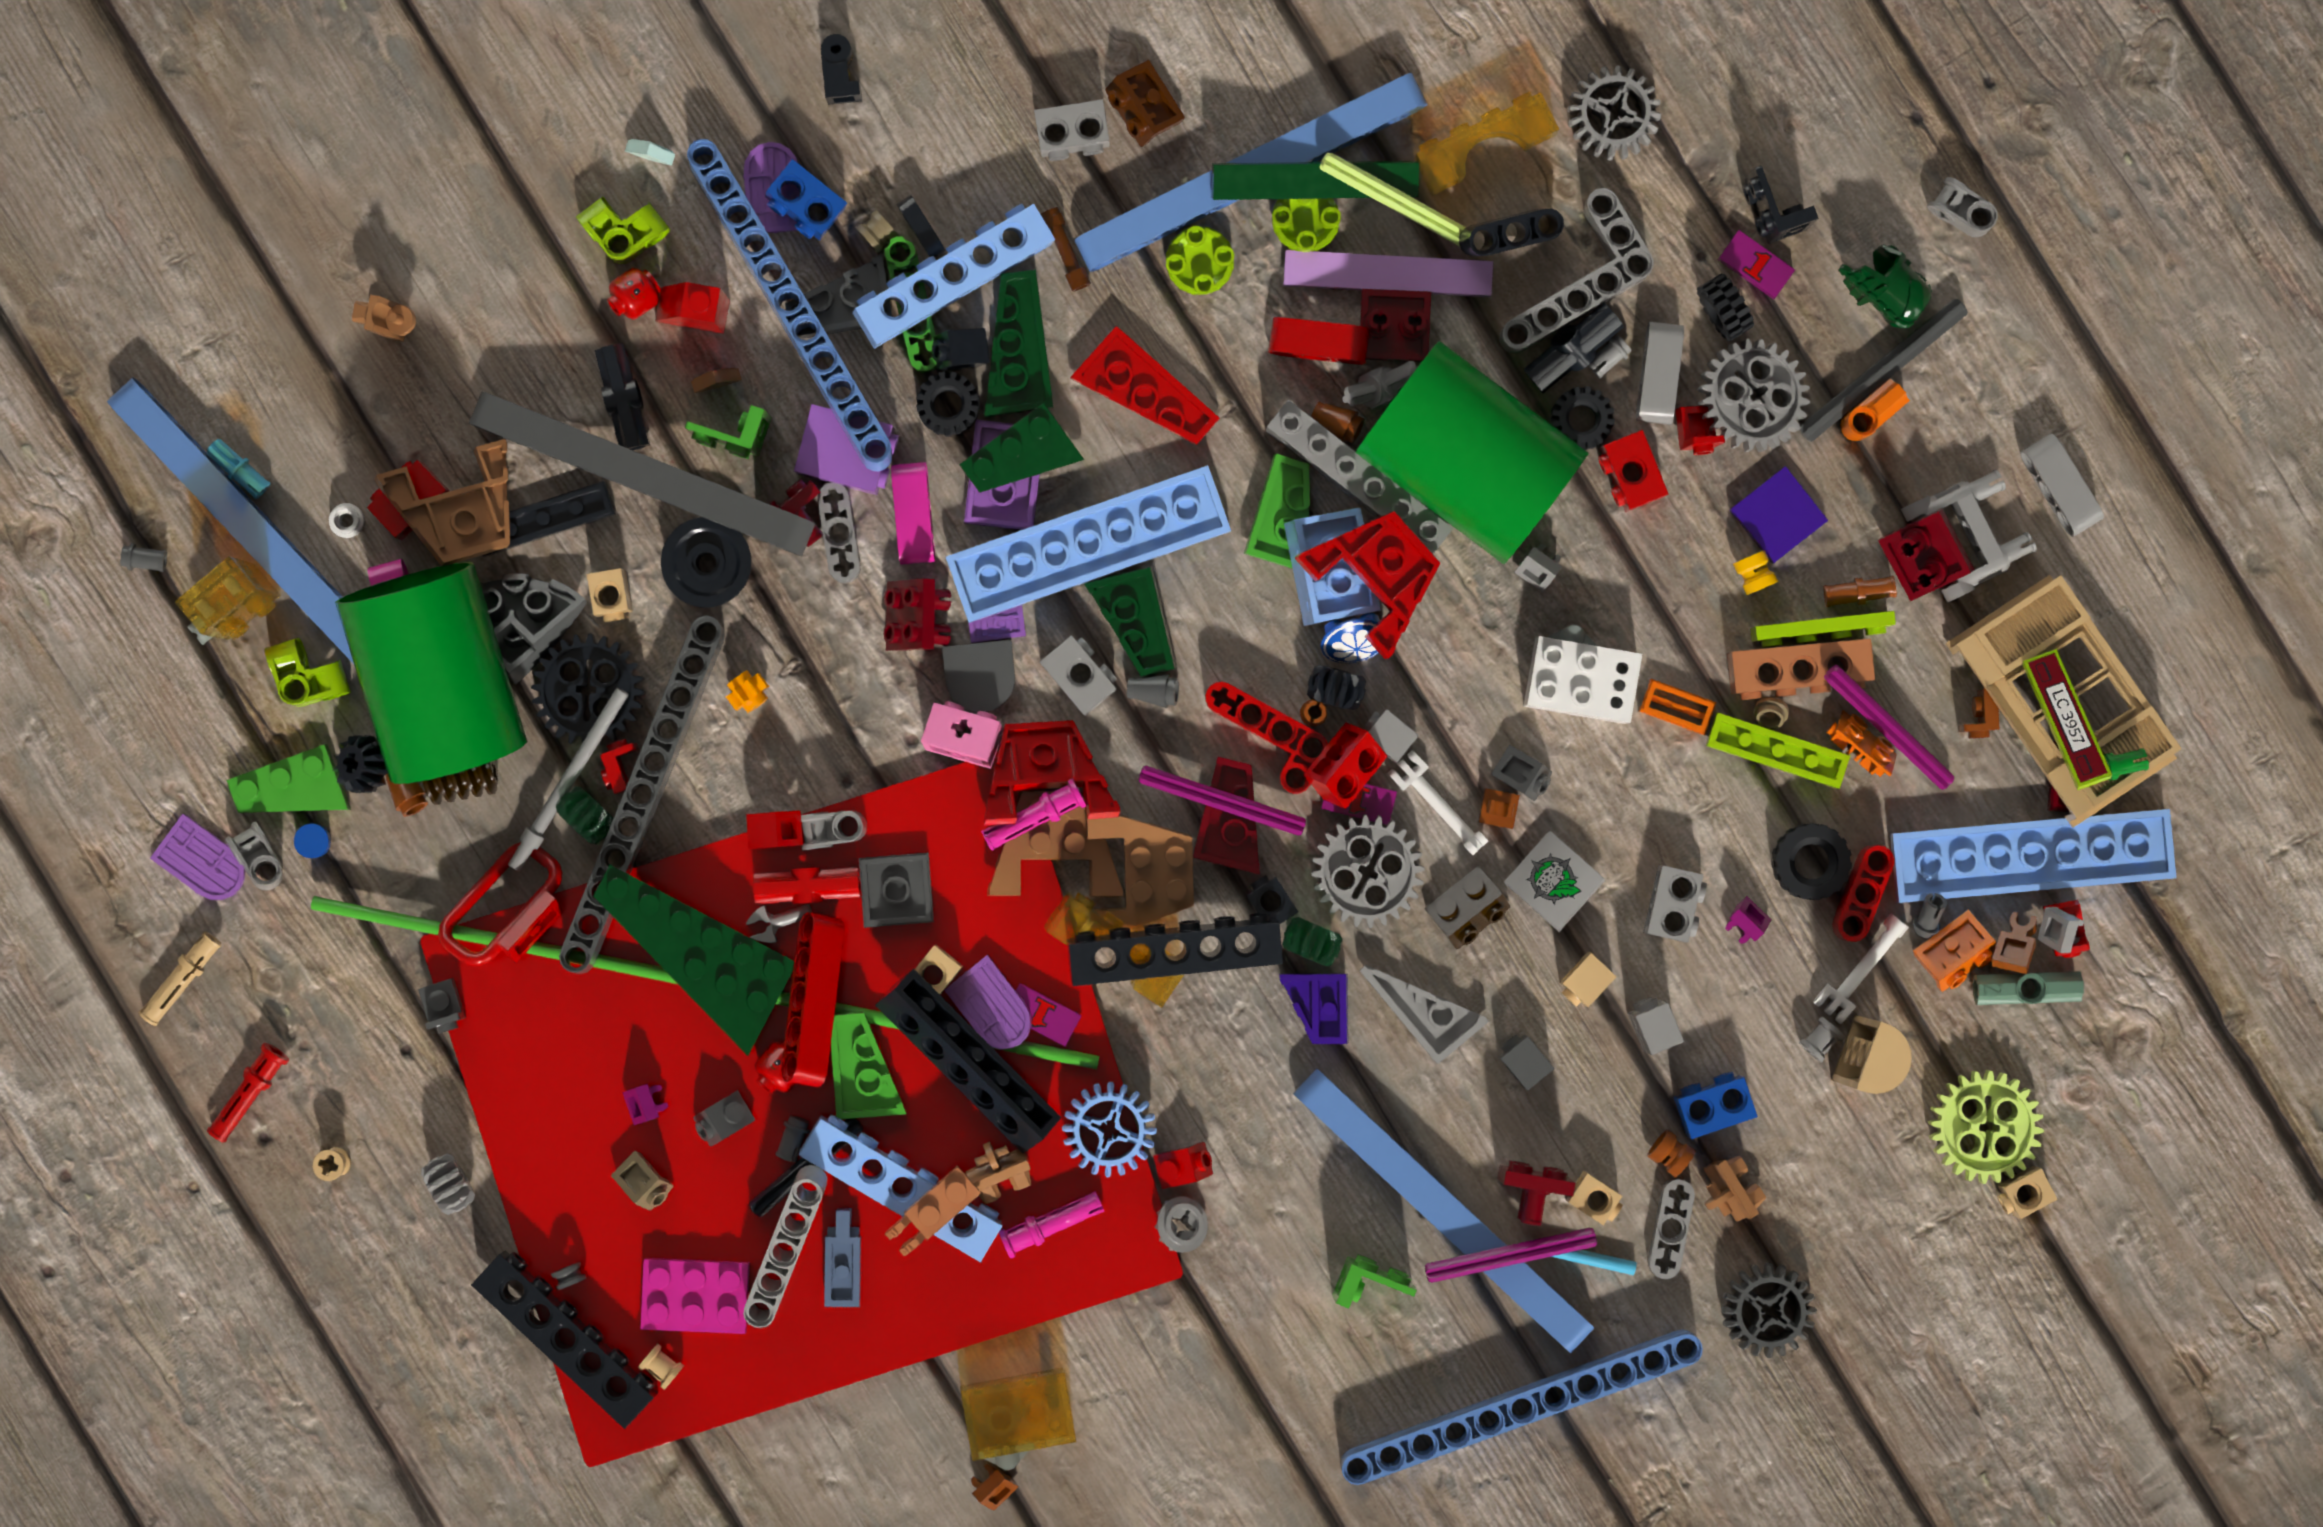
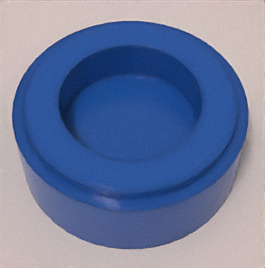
M306 824L297 830L294 836V846L303 857L319 858L328 852L331 846V836L322 825Z

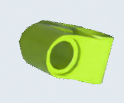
M602 196L576 216V219L594 242L596 241L607 256L617 264L631 262L646 249L660 242L670 232L669 226L650 202L627 219L621 220ZM621 238L628 240L629 245L624 252H612L611 247L615 240Z
M299 637L265 648L266 660L274 677L278 694L285 703L304 707L351 693L341 659L321 667L309 668L308 656ZM301 681L305 687L304 695L294 700L290 696V687L293 683Z

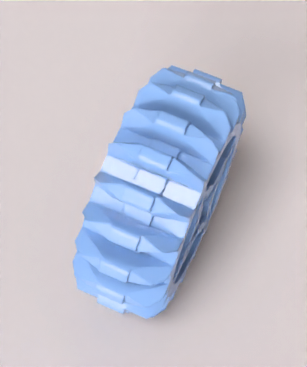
M1108 1082L1107 1093H1102L1099 1083L1094 1084L1095 1096L1091 1097L1086 1089L1082 1090L1081 1095L1085 1102L1082 1104L1077 1099L1071 1101L1072 1106L1078 1109V1112H1065L1064 1116L1067 1119L1073 1120L1074 1123L1073 1125L1065 1124L1062 1126V1131L1073 1132L1072 1137L1064 1139V1145L1067 1146L1075 1143L1077 1148L1070 1152V1157L1075 1158L1081 1153L1084 1158L1080 1161L1079 1166L1084 1168L1089 1161L1093 1162L1094 1165L1091 1173L1094 1175L1098 1173L1099 1165L1106 1166V1177H1111V1166H1117L1119 1175H1125L1124 1163L1128 1162L1130 1167L1135 1170L1138 1168V1164L1133 1158L1135 1155L1143 1160L1148 1158L1147 1153L1141 1149L1142 1145L1148 1148L1154 1147V1141L1145 1138L1146 1134L1153 1135L1157 1133L1156 1127H1146V1122L1153 1121L1155 1115L1154 1113L1143 1115L1142 1111L1149 1107V1102L1143 1101L1137 1105L1135 1101L1140 1096V1092L1137 1090L1132 1093L1130 1098L1125 1096L1128 1088L1126 1084H1122L1120 1093H1113V1082ZM1114 1101L1109 1114L1103 1118L1084 1115L1090 1107L1099 1102ZM1124 1105L1134 1113L1139 1125V1134L1130 1131L1121 1124L1120 1115ZM1116 1112L1115 1129L1119 1130L1120 1133L1117 1136L1112 1134V1138H1108L1106 1145L1103 1146L1104 1130L1097 1125H1101L1103 1122L1107 1125V1120H1111L1113 1113ZM1080 1125L1088 1127V1129L1096 1132L1098 1135L1099 1144L1096 1153L1090 1151L1084 1144L1080 1133ZM1115 1141H1128L1134 1144L1128 1152L1121 1156L1105 1157L1110 1145Z

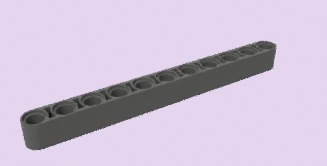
M481 391L469 420V424L801 557L815 527V523L483 391Z
M700 616L694 620L690 627L559 955L561 965L569 972L584 974L592 969L612 922L613 916L593 897L609 866L608 859L611 853L618 850L623 851L626 859L619 870L631 875L724 643V629L717 619L712 616ZM706 625H713L717 630L714 639L708 642L701 641L699 639L701 628ZM693 657H700L704 662L702 670L696 674L688 673L686 670L687 662ZM681 689L689 690L691 695L690 701L685 706H676L673 702L674 694ZM669 721L675 722L678 727L676 735L669 739L662 738L660 734L662 725ZM657 753L662 754L665 760L664 766L658 771H650L647 766L649 757ZM641 786H649L652 792L650 800L646 803L638 804L634 798L635 791ZM629 818H635L639 825L637 832L633 836H624L621 830L623 822ZM588 916H596L599 920L598 930L590 935L585 934L582 928L584 919ZM581 948L586 954V960L583 965L575 968L570 964L569 956L574 949Z

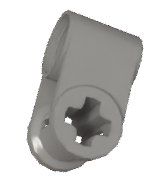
M1946 177L1943 181L1944 188L1935 201L1929 202L1927 205L1928 210L1936 217L1952 224L1968 236H1984L1996 224L1998 219L1996 207L1991 202L1971 191L1969 187L1959 180ZM1951 195H1953V199L1951 200L1949 205H1947V201L1949 200ZM1972 212L1983 213L1986 216L1987 225H1975L1971 219Z
M857 811L821 812L801 815L805 842L801 845L802 851L832 847L834 844L860 840L867 831L865 817ZM848 816L855 818L858 823V830L853 836L845 835L841 829L842 821Z
M256 821L251 823V828L234 838L230 836L225 838L234 857L243 866L252 883L257 888L269 891L275 889L280 884L283 874L280 862ZM263 865H271L276 869V874L271 880L263 881L256 876L258 868Z

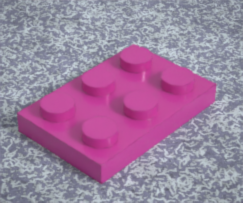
M645 1258L643 1263L640 1329L746 1334L747 1321L744 1318L743 1312L749 1296L750 1262Z

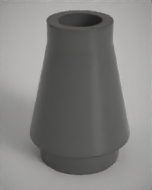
M1170 674L1128 679L1127 698L1137 699L1163 708H1168L1169 705H1177L1179 696L1178 678H1172Z

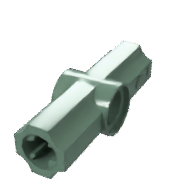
M2081 971L1975 974L1972 989L1975 1005L2082 1002L2084 981ZM2030 978L2034 982L2035 991L2030 997L2026 998L2021 992V985L2023 981Z

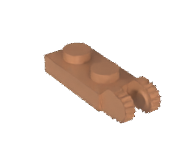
M957 1165L905 1210V1215L885 1232V1235L891 1240L897 1237L912 1222L919 1232L902 1244L899 1251L903 1256H906L920 1245L925 1238L928 1240L977 1198L981 1192Z

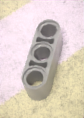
M1648 322L1637 399L1636 421L1671 425L1673 422L1684 339L1683 325Z
M2048 434L2020 452L2026 468L2059 522L2071 537H2075L2104 519L2101 507L2062 443L2054 434Z

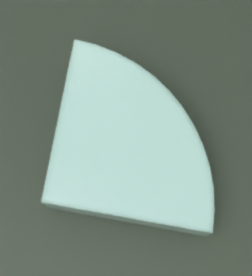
M631 139L628 140L625 152L666 165H672L675 157L673 151L651 141Z

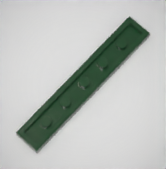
M1321 162L1212 163L1211 198L1213 200L1371 197L1321 170ZM1349 162L1411 197H1419L1420 162Z

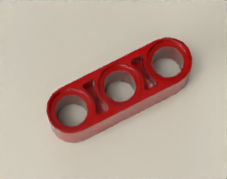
M1274 317L1268 353L1284 357L1364 365L1370 329L1350 324Z
M1866 846L1857 855L1832 922L1833 932L1841 940L1861 941L1869 932L1894 866V856L1885 846ZM1874 851L1879 852L1883 858V865L1876 871L1872 870L1868 865V857ZM1861 884H1866L1871 891L1870 898L1865 903L1859 902L1855 895L1857 887ZM1849 916H1853L1858 921V930L1851 936L1847 935L1843 930V922Z

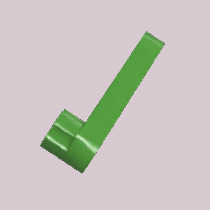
M896 236L890 239V244L884 249L890 278L893 279L895 278V272H902V270L907 268L910 271L916 268V265L919 264V258L913 242L905 240L903 236ZM903 247L905 252H910V255L903 262L892 259V256L897 254V248ZM904 273V274H905L906 277H909V276L913 275L914 273ZM917 283L919 285L917 297L928 299L924 283ZM896 301L898 313L900 315L902 313V307ZM932 316L926 318L927 325L923 331L915 333L908 329L903 332L910 363L916 371L921 373L934 371L937 368V363L933 357L929 359L930 364L927 366H923L921 361H915V357L920 355V348L918 342L911 345L910 340L923 339L931 335V341H924L928 353H932L933 336H936Z

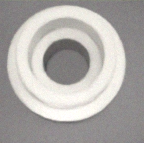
M339 504L330 513V528L340 537L352 538L358 535L364 527V515L353 504ZM345 515H351L353 518V523L349 527H344L342 524V518Z

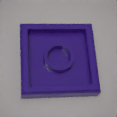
M1786 466L1730 509L1731 513L1760 550H1765L1772 564L1828 521Z

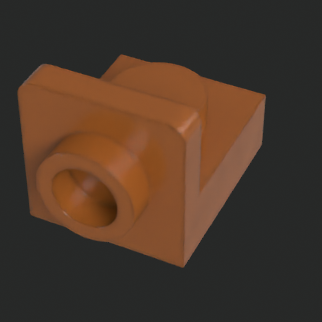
M1986 689L1977 690V696L1972 698V712L1974 717H1978V724L1958 725L1959 732H1968V739L1990 738L1989 731L2000 730L1998 706Z

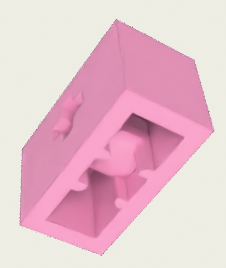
M945 701L944 705L933 703L921 739L925 750L991 769L1003 733V727L1000 721H997V716L985 711H978L977 715L964 711L965 708L949 701ZM965 727H968L970 734L964 733L962 738H959L957 731L963 732Z

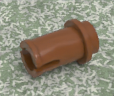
M1313 699L1308 700L1300 709L1301 720L1308 726H1320L1327 718V708L1322 702ZM1314 706L1320 710L1319 718L1311 719L1308 714L1310 707Z

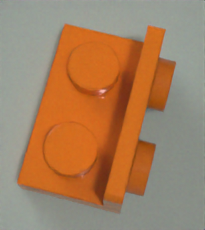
M1968 909L1936 935H1933L1913 950V954L1934 978L1940 991L1944 992L1949 987L1954 989L1966 980L1967 974L1976 967L1983 968L1992 961L1996 942Z

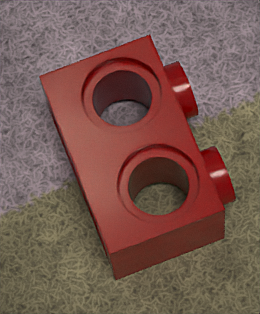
M1345 722L1303 775L1323 800L1346 809L1388 756L1367 730Z

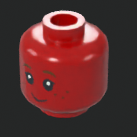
M630 268L609 284L611 297L607 299V302L617 316L624 314L627 318L636 320L658 304V294L661 292V289L648 270L641 271L637 268Z
M779 1042L771 1043L755 1062V1070L760 1075L756 1081L771 1094L775 1090L788 1093L796 1085L795 1083L785 1082L782 1078L781 1067L784 1042L782 1044Z

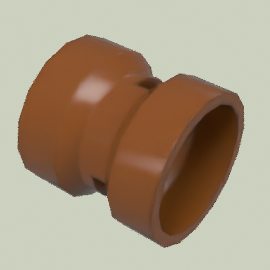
M1666 1129L1654 1142L1647 1153V1157L1655 1163L1661 1162L1664 1164L1666 1171L1676 1178L1688 1166L1696 1150L1688 1144H1681L1677 1141V1136L1669 1129Z

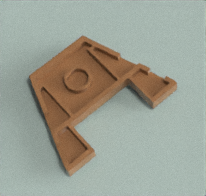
M505 439L477 446L474 449V454L485 482L422 500L418 499L407 467L376 475L375 482L442 567L508 548L510 544L509 501H507L508 468H506L507 442Z
M1020 791L1015 804L1016 813L1040 801L1039 797L1043 793L1051 794L1055 791ZM1080 806L1062 815L1061 820L1058 822H1051L1049 820L1004 843L995 865L996 868L992 881L987 889V896H1020L1021 860L1089 861V897L1123 896V890L1106 839L1087 838L1086 807L1082 809Z
M1119 814L1118 818L1087 819L1088 839L1124 838L1125 907L1089 909L1090 931H1095V936L1108 935L1109 930L1113 928L1128 927L1133 929L1194 906L1191 835L1152 823L1141 822Z

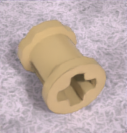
M332 1147L331 1149L321 1151L315 1156L312 1166L313 1171L321 1180L332 1181L348 1173L351 1167V1159L346 1150L340 1147ZM334 1157V1163L338 1165V1168L329 1171L330 1165L325 1163L326 1159Z
M657 1343L637 1368L641 1371H648L661 1382L660 1387L665 1390L684 1365L681 1362L676 1364L661 1351L662 1346Z

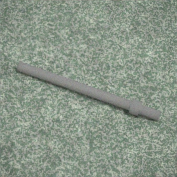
M618 687L615 689L531 827H526L521 835L520 840L522 842L508 863L513 869L521 871L533 849L538 850L545 838L543 833L629 694Z

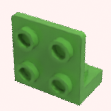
M751 405L749 412H743L739 420L737 431L741 432L740 438L688 421L686 422L685 429L692 434L691 439L696 440L698 444L716 449L717 443L725 445L724 449L729 451L730 454L749 459L750 454L759 457L772 417L764 409Z
M1357 1254L1356 1259L1347 1256L1332 1296L1336 1304L1349 1309L1352 1301L1358 1303L1363 1292L1365 1283L1362 1282V1276L1413 1297L1417 1289L1411 1282L1412 1279L1409 1278V1274L1392 1267L1389 1268L1388 1272L1378 1269L1379 1265L1376 1264L1375 1260Z

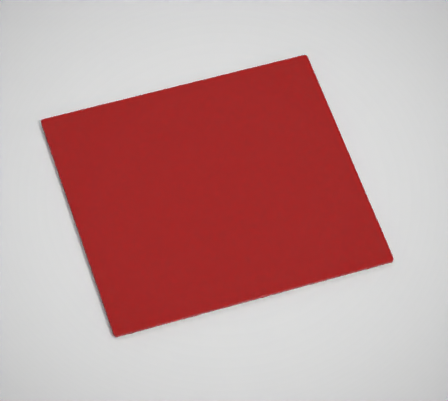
M998 751L991 769L963 762L801 814L857 811L865 817L867 822V831L858 841L803 851L801 845L748 849L747 832L635 867L631 872V876L749 938L750 936L764 933L767 927L771 925L770 922L766 923L762 920L746 925L751 915L764 905H766L769 913L775 915L809 904L813 913L841 918L844 923V938L836 996L837 1003L880 1011L875 1006L876 1003L897 981L913 968L915 969L932 947L937 944L963 966L948 986L986 955H989L1015 990L1022 983L1082 1015L1066 1046L1033 1029H1030L1029 1035L1024 1041L1099 1056L1097 1070L994 1049L1062 1118L1042 1141L1026 1151L1031 1168L1029 1170L1030 1186L1021 1190H1014L1010 1180L1007 1179L997 1183L1001 1192V1197L997 1200L985 1204L978 1196L971 1204L979 1208L981 1203L997 1211L999 1213L997 1219L1001 1221L1002 1228L1005 1230L1025 1222V1218L1028 1216L1040 1217L1068 1203L1081 1199L1096 1191L1105 1212L1044 1238L1045 1242L1042 1245L1036 1246L1034 1244L1016 1252L1015 1257L1011 1259L999 1233L981 1262L935 1235L928 1240L925 1238L913 1251L903 1256L899 1251L902 1244L919 1232L915 1225L910 1222L897 1237L889 1240L885 1232L902 1216L824 1171L828 1179L827 1186L774 1320L770 1325L756 1328L747 1323L746 1334L640 1329L643 1263L645 1258L750 1262V1294L788 1195L761 1217L753 1213L749 1207V1202L796 1163L781 1159L775 1155L786 1128L783 1123L788 1121L790 1115L808 1120L810 1122L808 1125L810 1132L821 1115L827 1119L831 1114L836 1116L831 1047L827 1076L820 1087L796 1084L788 1093L775 1090L771 1094L756 1081L760 1075L755 1070V1062L771 1043L779 1042L782 1044L785 1041L789 1009L787 1006L775 1004L752 1050L747 1056L678 984L592 967L587 973L576 974L564 969L560 960L527 953L515 963L506 956L503 950L487 964L469 966L449 953L440 943L438 935L426 934L422 936L420 943L433 984L454 978L466 1018L457 1021L459 1028L449 1030L448 1032L519 1256L528 1264L525 1269L535 1278L538 1275L544 1278L553 1287L551 1293L560 1302L565 1299L571 1303L579 1312L576 1317L586 1326L590 1323L599 1329L605 1337L602 1341L612 1350L615 1347L621 1350L630 1360L628 1365L637 1374L641 1371L637 1367L657 1343L662 1346L661 1351L676 1364L681 1362L684 1365L665 1390L660 1387V1381L648 1371L642 1370L654 1381L656 1386L653 1389L658 1394L624 1429L554 1364L580 1450L588 1467L598 1466L1181 1278L1183 1269L1178 1253L1169 1250V1247L1159 1241V1232L1154 1227L1158 1220L1156 1212L1162 1208V1203L1148 1160H1143L1135 1155L1133 1158L1137 1162L1138 1168L1133 1170L1129 1163L1126 1162L1123 1164L1125 1175L1122 1176L1119 1175L1117 1166H1111V1177H1106V1166L1099 1165L1098 1173L1094 1175L1091 1173L1094 1165L1093 1162L1089 1161L1086 1167L1081 1168L1079 1163L1084 1156L1080 1153L1075 1158L1070 1157V1152L1077 1148L1076 1144L1064 1145V1139L1072 1137L1073 1132L1062 1131V1126L1065 1124L1073 1125L1074 1123L1073 1120L1067 1119L1064 1116L1065 1112H1078V1109L1072 1106L1071 1101L1077 1099L1083 1104L1085 1099L1082 1097L1081 1091L1084 1089L1089 1092L1091 1097L1095 1096L1094 1084L1097 1083L1100 1084L1102 1093H1107L1108 1082H1113V1093H1120L1123 1081L1092 985L1073 986L1070 980L1067 939L1074 938L1075 931L1052 860H1021L1020 896H987V889L992 881L996 868L995 865L1003 847L1002 844L992 851L981 832L993 826H984L983 821ZM1017 790V791H1013V793H1014V799H1015V804H1016V801H1017L1019 792H1020V791H1029V790ZM848 816L842 821V832L847 836H853L857 832L858 823L855 818ZM802 828V838H803V844H804L805 842H804V835H803V828ZM929 853L934 922L864 928L862 894L861 897L824 899V902L792 904L791 901L755 904L753 874L790 872V869L822 867V870L845 867L859 868V858ZM587 883L552 895L557 900L563 913L537 940L538 942L563 946ZM525 903L457 925L499 933ZM592 915L584 919L582 928L585 934L590 935L598 930L599 920L596 916ZM613 917L599 954L660 966ZM800 921L780 927L775 934L777 942H757L794 961ZM456 939L472 952H480L487 946ZM570 962V964L575 968L581 966V964ZM929 965L924 970V978L929 984L936 985L942 981L943 972L937 965ZM793 972L789 977L783 989V992L791 993ZM944 989L940 995L970 1025ZM869 1023L907 1113L857 1118L863 1126L862 1133L879 1142L876 1148L887 1154L891 1150L901 1154L909 1160L907 1166L917 1172L924 1168L939 1178L937 1183L957 1165L965 1174L967 1170L976 1167L974 1159L986 1154L983 1147L984 1143L990 1141L994 1150L1007 1146L1009 1153L1018 1149L899 1029ZM648 1084V1087L661 1085L662 1090L654 1092L652 1098L656 1105L667 1102L668 1107L658 1112L659 1117L634 1125L622 1092ZM738 1090L754 1116L755 1121L717 1144L709 1146L708 1142L701 1139L695 1127L696 1122L693 1117ZM1114 1101L1099 1102L1090 1107L1084 1115L1103 1118L1109 1114ZM1124 1105L1120 1115L1121 1124L1130 1131L1139 1134L1132 1111ZM1116 1112L1113 1113L1111 1120H1107V1125L1104 1122L1101 1125H1097L1104 1130L1103 1146L1106 1145L1108 1138H1112V1134L1117 1136L1120 1133L1119 1130L1115 1129ZM1080 1125V1133L1084 1144L1090 1151L1096 1153L1099 1144L1098 1135L1096 1132L1088 1129V1127ZM805 1134L801 1147L803 1146L809 1134ZM1115 1141L1110 1145L1105 1157L1121 1156L1128 1152L1134 1144L1128 1141ZM849 1143L845 1145L835 1156L847 1158L852 1153L851 1145ZM634 1151L641 1153L659 1175L669 1180L674 1186L668 1193L666 1200L650 1211L636 1205L611 1177L616 1169ZM869 1159L862 1166L863 1172L868 1176L878 1175L883 1168L882 1164L876 1159ZM899 1177L892 1184L894 1191L899 1194L909 1192L913 1186L911 1180L906 1177ZM802 1183V1186L807 1190H817L811 1183ZM837 1208H852V1227H860V1307H824L825 1236L827 1235L828 1227H836ZM962 1212L954 1217L952 1223L958 1229H966L972 1224L973 1218L968 1213ZM790 1213V1216L795 1220H805L799 1213ZM787 1243L778 1244L783 1250H793ZM581 1262L580 1272L586 1274L587 1278L557 1290L558 1280L552 1278L551 1273ZM775 1273L766 1274L772 1280L781 1279ZM755 1303V1305L760 1309H769L767 1305L763 1303ZM536 1304L535 1307L539 1320L548 1321L550 1317L549 1309L543 1304ZM568 1328L560 1329L559 1338L561 1342L565 1345H573L576 1339L574 1332ZM587 1352L585 1354L584 1360L589 1368H600L601 1359L598 1354L594 1352ZM620 1376L611 1377V1388L617 1393L626 1392V1381Z

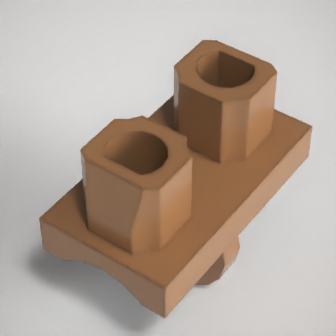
M370 295L369 302L355 301L352 321L358 324H365V330L395 341L404 342L405 335L409 334L415 327L416 316L414 311L407 306L381 296Z
M990 1141L983 1144L986 1154L974 1159L976 1167L966 1171L967 1177L981 1192L979 1197L985 1204L1001 1197V1192L997 1185L999 1182L1009 1179L1014 1190H1021L1031 1185L1029 1174L1031 1168L1026 1152L1022 1153L1017 1149L1009 1153L1007 1146L994 1150Z
M1741 1156L1713 1162L1703 1168L1712 1182L1706 1186L1711 1195V1198L1705 1202L1708 1210L1718 1207L1724 1217L1731 1213L1736 1222L1745 1218L1752 1219L1759 1214L1756 1208L1766 1199V1196L1756 1183L1750 1184L1744 1189L1738 1178L1748 1172V1167Z

